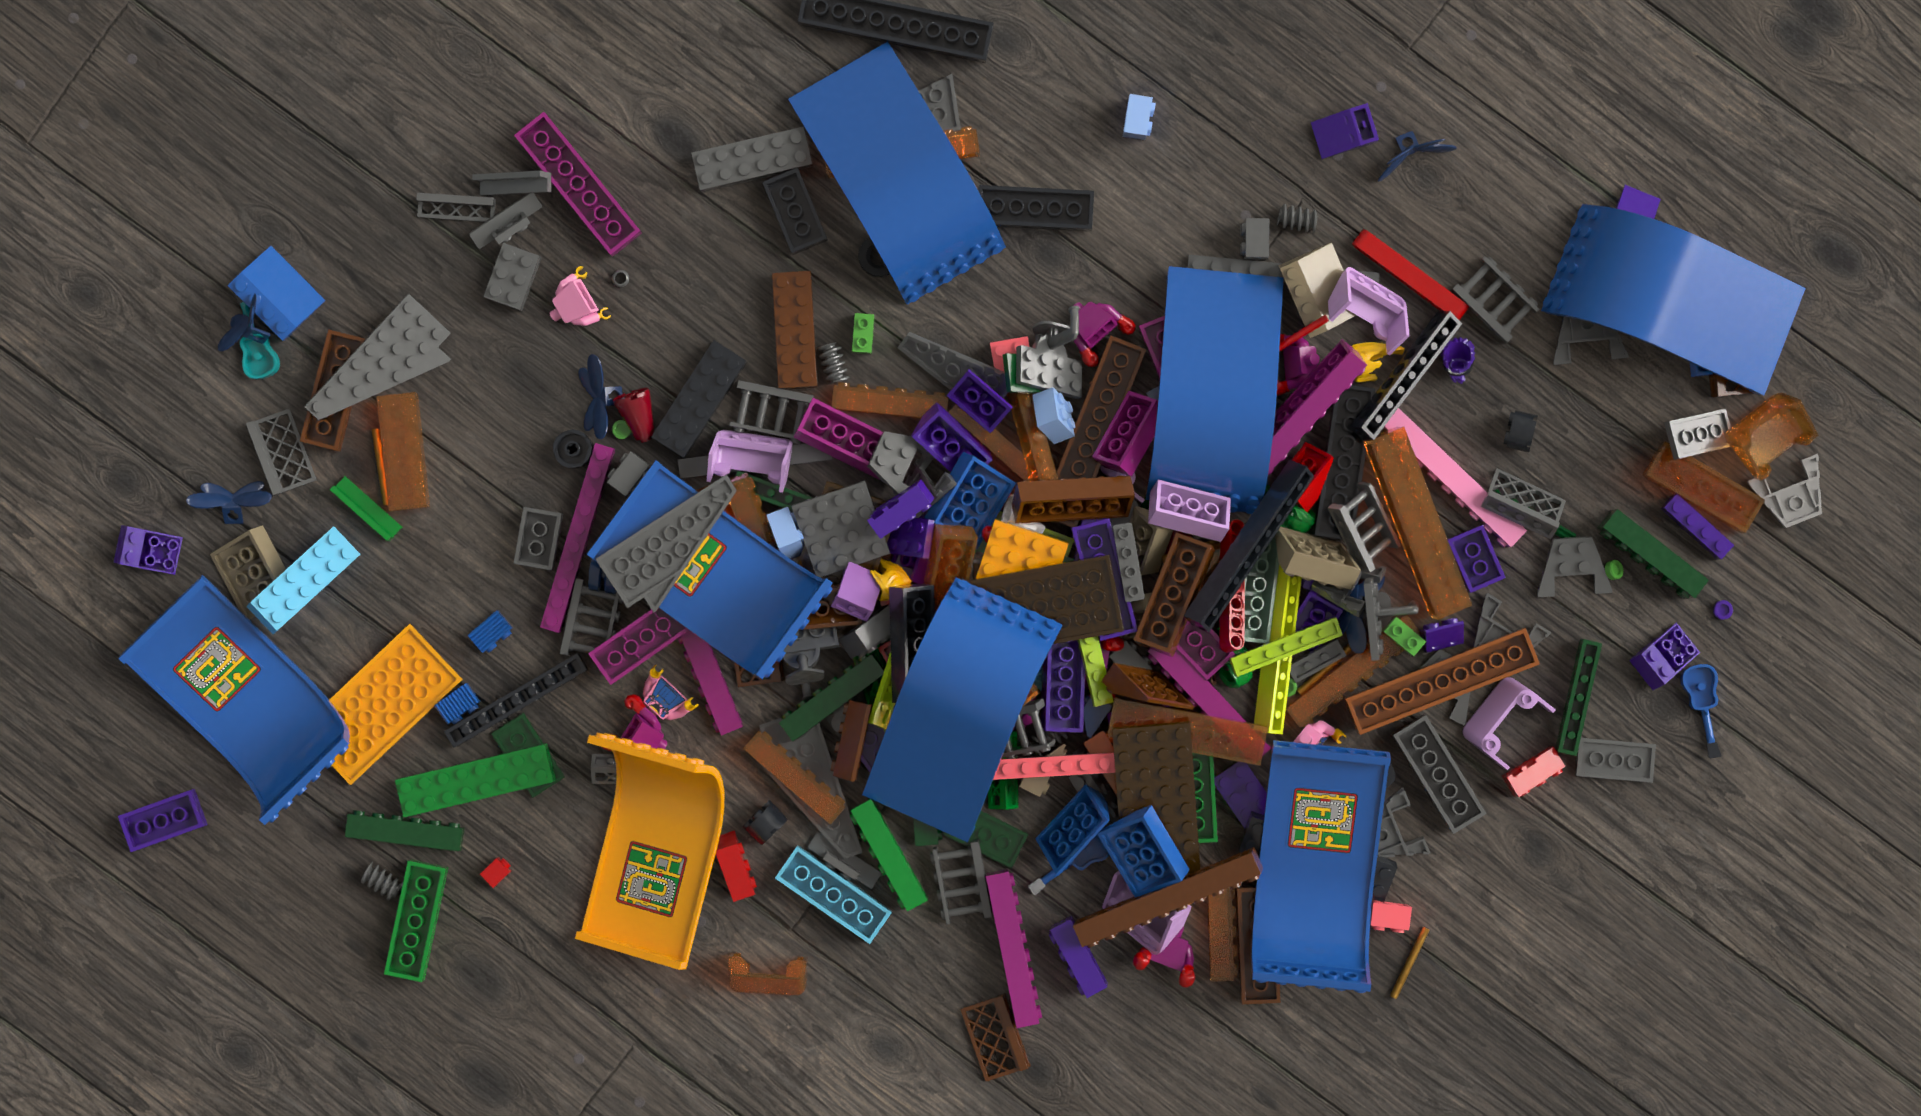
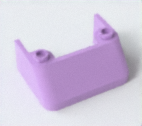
M1348 267L1341 274L1328 300L1329 320L1333 322L1345 309L1373 324L1375 336L1380 340L1386 341L1387 354L1391 355L1409 337L1407 305L1403 298L1355 269Z
M729 430L718 431L709 452L707 482H711L713 474L725 476L730 473L731 469L768 474V479L774 484H780L779 492H783L788 478L793 443L784 438Z
M1511 677L1500 680L1462 730L1465 739L1505 770H1508L1510 767L1495 755L1499 751L1501 743L1493 732L1517 703L1524 709H1530L1538 703L1548 712L1554 713L1555 711L1552 706L1537 694Z
M1119 871L1114 874L1103 903V909L1134 896ZM1187 905L1186 909L1179 912L1171 911L1170 915L1161 919L1157 916L1152 919L1151 923L1144 926L1138 924L1134 927V930L1127 933L1151 953L1157 955L1168 946L1182 929L1192 906Z

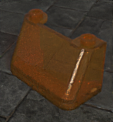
M1785 393L1773 395L1725 433L1727 443L1753 477L1760 481L1767 478L1772 470L1769 464L1795 443L1808 445L1819 436L1801 400Z
M731 952L728 958L730 987L736 992L800 995L806 988L808 957L798 956L797 960L789 962L786 968V975L749 973L750 963H747L741 957V953Z

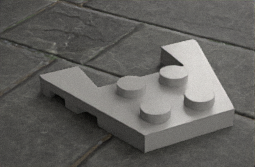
M1818 454L1800 460L1807 477L1806 480L1771 493L1764 475L1747 481L1750 488L1784 528L1822 514Z

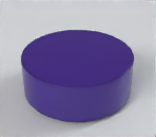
M1721 600L1713 606V614L1718 619H1728L1733 613V607L1728 601Z

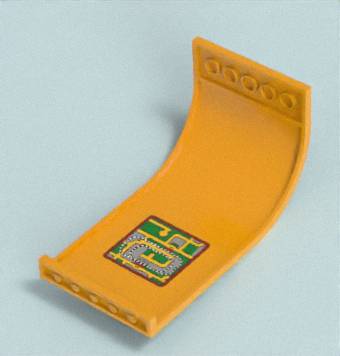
M597 732L596 735H589L587 743L612 750L616 762L617 779L613 808L582 930L576 932L575 939L678 970L686 969L723 823L724 785L720 772L714 766L704 764V760L687 758L684 754L670 753L666 749L652 748L651 745L634 743L633 740L626 738H616L615 735Z

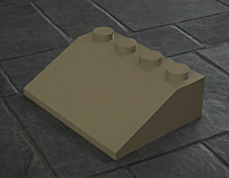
M1332 242L1278 265L1305 327L1323 315H1326L1329 319L1328 300L1341 274L1344 272ZM1345 309L1333 322L1329 320L1308 335L1310 338L1317 336L1356 315Z
M263 525L248 530L210 554L238 609L249 620L256 617L246 606L286 570Z
M1284 527L1279 528L1275 534L1279 564L1285 574L1289 576L1297 575L1307 581L1311 579L1316 580L1323 585L1331 584L1338 589L1346 588L1352 590L1361 569L1342 543Z

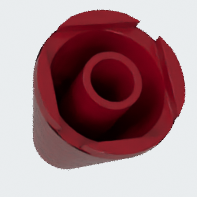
M639 388L632 390L631 393H624L613 398L615 407L634 438L640 440L641 443L651 440V436L654 434L649 388Z

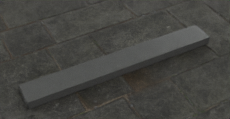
M808 444L792 445L790 465L832 460V456ZM709 456L678 459L680 479L706 476ZM731 469L730 472H737V471H741V470Z

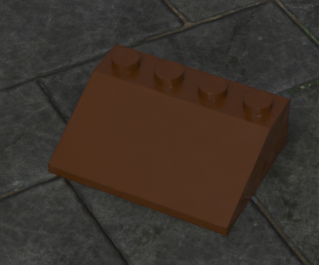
M1113 663L1102 679L1106 690L1113 695L1118 694L1145 702L1191 710L1194 708L1192 703L1160 671Z

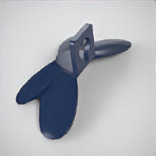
M1413 131L1396 137V142L1402 153L1387 163L1392 164L1379 177L1378 182L1388 177L1410 154L1418 151L1445 153L1454 151L1457 147L1454 145L1438 144L1446 139L1418 144ZM1405 138H1410L1413 141V145L1408 148L1404 147L1402 141Z
M256 294L253 295L251 300L249 317L237 314L231 318L230 325L232 328L219 341L218 351L223 352L229 349L241 336L261 344L268 340L270 333L253 327V317L257 302ZM253 334H260V335H262L263 337H262V338H258V337H255Z
M591 354L587 360V369L582 367L578 371L583 387L593 398L585 414L584 429L590 431L593 428L596 438L603 439L608 429V417L605 406H615L608 394H611L612 391L617 392L618 396L623 393L621 386L603 387L601 362L596 355Z
M262 481L247 484L234 494L219 485L203 483L200 488L204 493L192 494L187 497L186 502L194 508L222 506L225 524H242L241 506L258 507L270 502L272 495L269 492L261 491L265 485ZM230 510H234L238 518L231 519L227 514L230 513Z
M1383 577L1380 583H1377L1378 591L1383 586L1385 577ZM1365 580L1360 585L1356 584L1350 594L1351 597L1365 601ZM1365 608L1359 617L1343 610L1337 620L1342 634L1346 631L1350 648L1358 654L1364 652L1367 645L1366 629L1362 620Z

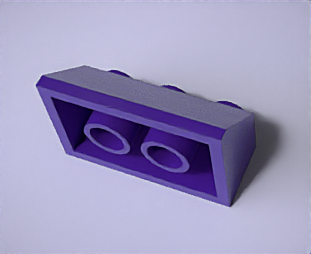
M968 370L947 394L953 402L989 433L995 429L1013 408L971 370Z

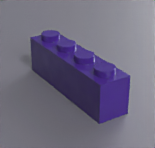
M1673 494L1660 508L1717 560H1721L1734 546L1678 494Z

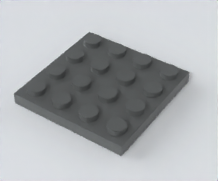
M865 480L792 505L816 576L823 577L843 570L848 562L861 564L890 554L885 536L880 539L867 521L875 508Z

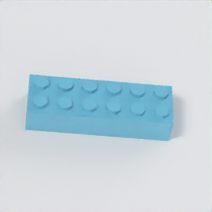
M332 527L246 607L274 634L348 567L360 553L335 527Z
M798 845L775 877V879L869 944L892 913V910Z

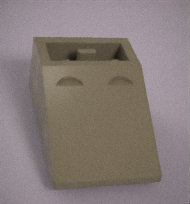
M1061 743L1045 756L1066 755V745ZM1050 776L1022 778L1019 787L1040 797L1041 794H1046L1050 786L1047 783Z

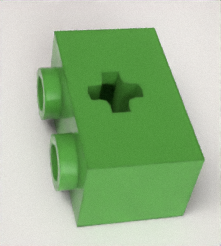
M855 313L853 353L872 354L874 314Z
M1394 617L1382 631L1410 656H1415L1426 643L1423 638L1397 617Z

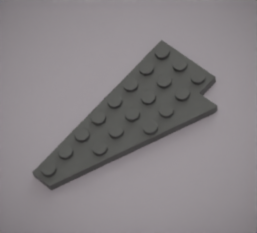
M407 294L307 402L304 408L317 420H320L449 362L451 359L438 347L451 333L410 294Z
M727 475L596 558V561L627 608L644 598L652 611H657L737 490Z
M782 718L759 725L765 744L748 749L750 754L844 859L863 853L853 821L849 816L850 813L838 777L833 776L834 772L830 771L832 759L820 723L793 742L779 724Z

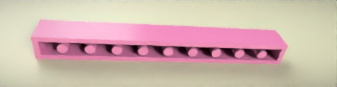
M1399 408L1384 426V429L1387 431L1385 435L1392 441L1396 440L1400 444L1399 448L1406 455L1410 453L1414 457L1413 461L1420 468L1425 467L1429 471L1427 475L1434 481L1438 480L1442 484L1441 488L1447 494L1452 493L1456 497L1455 502L1462 508L1465 506L1469 509L1470 512L1468 514L1476 521L1479 519L1489 534L1493 532L1498 537L1496 541L1504 548L1506 546L1508 548L1512 547L1527 530L1523 526L1481 507L1487 492Z

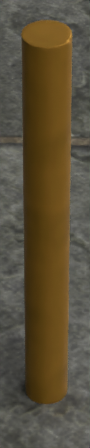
M372 429L383 505H390L379 429Z
M1349 643L1343 648L1346 655L1352 651ZM1343 658L1317 671L1297 689L1298 693L1302 696Z
M1422 927L1390 994L1391 997L1397 999L1430 931L1429 929Z

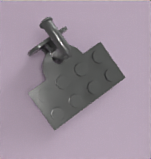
M1071 306L1068 309L1070 313V326L1053 321H1041L1032 325L1035 335L1033 347L1023 345L1016 347V384L1043 391L1054 387L1063 396L1074 399L1082 398V361L1068 358L1064 344L1074 341L1079 334L1078 306Z
M1373 577L1365 578L1364 582L1366 608L1362 620L1368 627L1371 661L1379 660L1380 655L1383 654L1384 643L1383 639H1379V635H1381L1382 630L1393 619L1392 616L1417 614L1419 603L1412 600L1408 606L1391 607L1390 596L1386 592L1378 591L1377 582H1374Z
M836 627L798 630L795 634L798 636L792 646L787 645L783 650L786 652L783 657L784 663L789 668L795 670V672L785 677L786 684H801L802 700L806 699L808 702L813 698L810 682L824 679L823 670L812 668L820 658V650L839 647Z

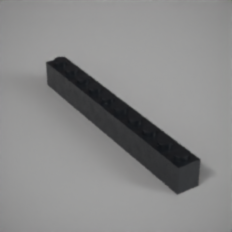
M1289 459L1256 510L1251 514L1237 538L1230 545L1228 551L1219 561V564L1209 576L1201 591L1198 592L1196 598L1188 607L1184 617L1191 625L1208 633L1210 632L1314 478V475L1307 466Z

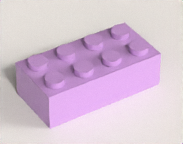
M1157 480L1150 492L1148 523L1221 542L1229 530L1231 498Z

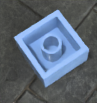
M1129 95L1122 137L1145 140L1147 135L1150 136L1153 122H1150L1149 118L1153 117L1155 103H1152L1153 97Z
M1054 387L1033 394L1037 427L1054 444L1074 437L1075 422L1071 415V412H1073L1071 403L1067 402L1063 395L1058 393Z
M786 507L767 514L780 552L790 559L800 556L805 543L794 512L791 513L789 508Z

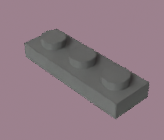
M1335 638L1291 662L1290 674L1295 683L1345 657L1346 653L1338 639Z

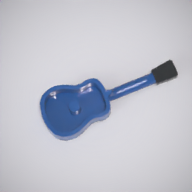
M1693 665L1682 672L1680 677L1681 685L1689 696L1690 707L1693 710H1701L1708 743L1706 744L1708 758L1721 757L1718 744L1714 739L1709 709L1718 704L1716 694L1718 674L1711 665Z
M1096 835L1062 872L1072 865L1078 870H1084L1091 863L1108 858L1110 855L1099 836ZM1052 870L1041 879L1038 878L1030 883L1028 888L1033 895H1036L1048 882L1058 875Z

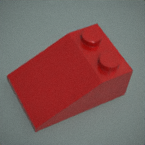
M1307 442L1304 443L1292 459V461L1307 466L1314 475V478L1296 503L1298 507L1306 512L1310 510L1319 498L1334 459L1332 455Z

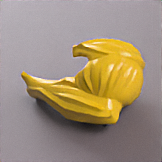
M1366 342L1352 345L1351 347L1359 352L1367 364L1363 374L1357 376L1354 380L1357 383L1376 381V374L1369 373L1380 368L1382 363L1380 361H1372L1388 355L1386 344ZM1399 346L1392 354L1402 355L1405 348Z
M881 559L878 570L882 575L875 570L870 571V574L881 588L877 597L879 601L889 600V587L911 585L912 582L901 566Z

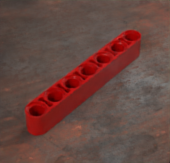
M1362 229L1353 241V247L1438 310L1451 311L1459 321L1468 310L1469 306L1366 229Z
M1235 519L1229 522V530L1220 542V560L1244 527L1241 520ZM1245 580L1220 615L1219 644L1221 650L1226 653L1239 650L1244 646Z

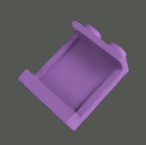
M848 562L831 607L867 622L873 612L880 591V587L870 574V570L858 564Z

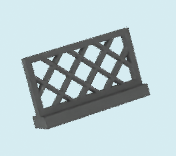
M290 408L246 423L273 497L317 481L303 442H300L301 437ZM288 414L290 422L287 428L276 424L280 416ZM264 422L272 424L269 435L261 432L258 424ZM275 426L286 430L281 440L271 436ZM287 432L296 435L297 440L294 446L283 442ZM269 438L280 443L276 452L268 450L266 445ZM282 444L292 448L288 458L278 454ZM294 450L302 452L304 457L301 464L290 460ZM276 456L286 460L283 470L274 467L273 462ZM289 462L299 466L295 476L284 472ZM301 467L309 470L311 478L307 480L297 478ZM283 474L294 478L291 485L282 488L280 483Z
M1496 468L1481 507L1551 539L1559 527V520L1566 500ZM1497 477L1505 479L1507 483L1501 484ZM1515 486L1522 487L1524 491L1518 492ZM1510 487L1513 493L1507 494L1504 488ZM1493 490H1499L1501 495L1494 492ZM1532 494L1539 495L1541 499L1535 500ZM1527 495L1530 502L1525 503L1521 496ZM1512 498H1516L1519 503H1517V502H1515V501H1513V500H1511V499H1512ZM1550 502L1558 504L1559 507L1553 508ZM1544 503L1548 510L1542 511L1539 504ZM1534 506V508H1535L1536 511H1534V510H1532V509H1530V508H1528V507ZM1551 514V516L1553 517V519H1551V518H1549V517H1547V516H1545V515Z

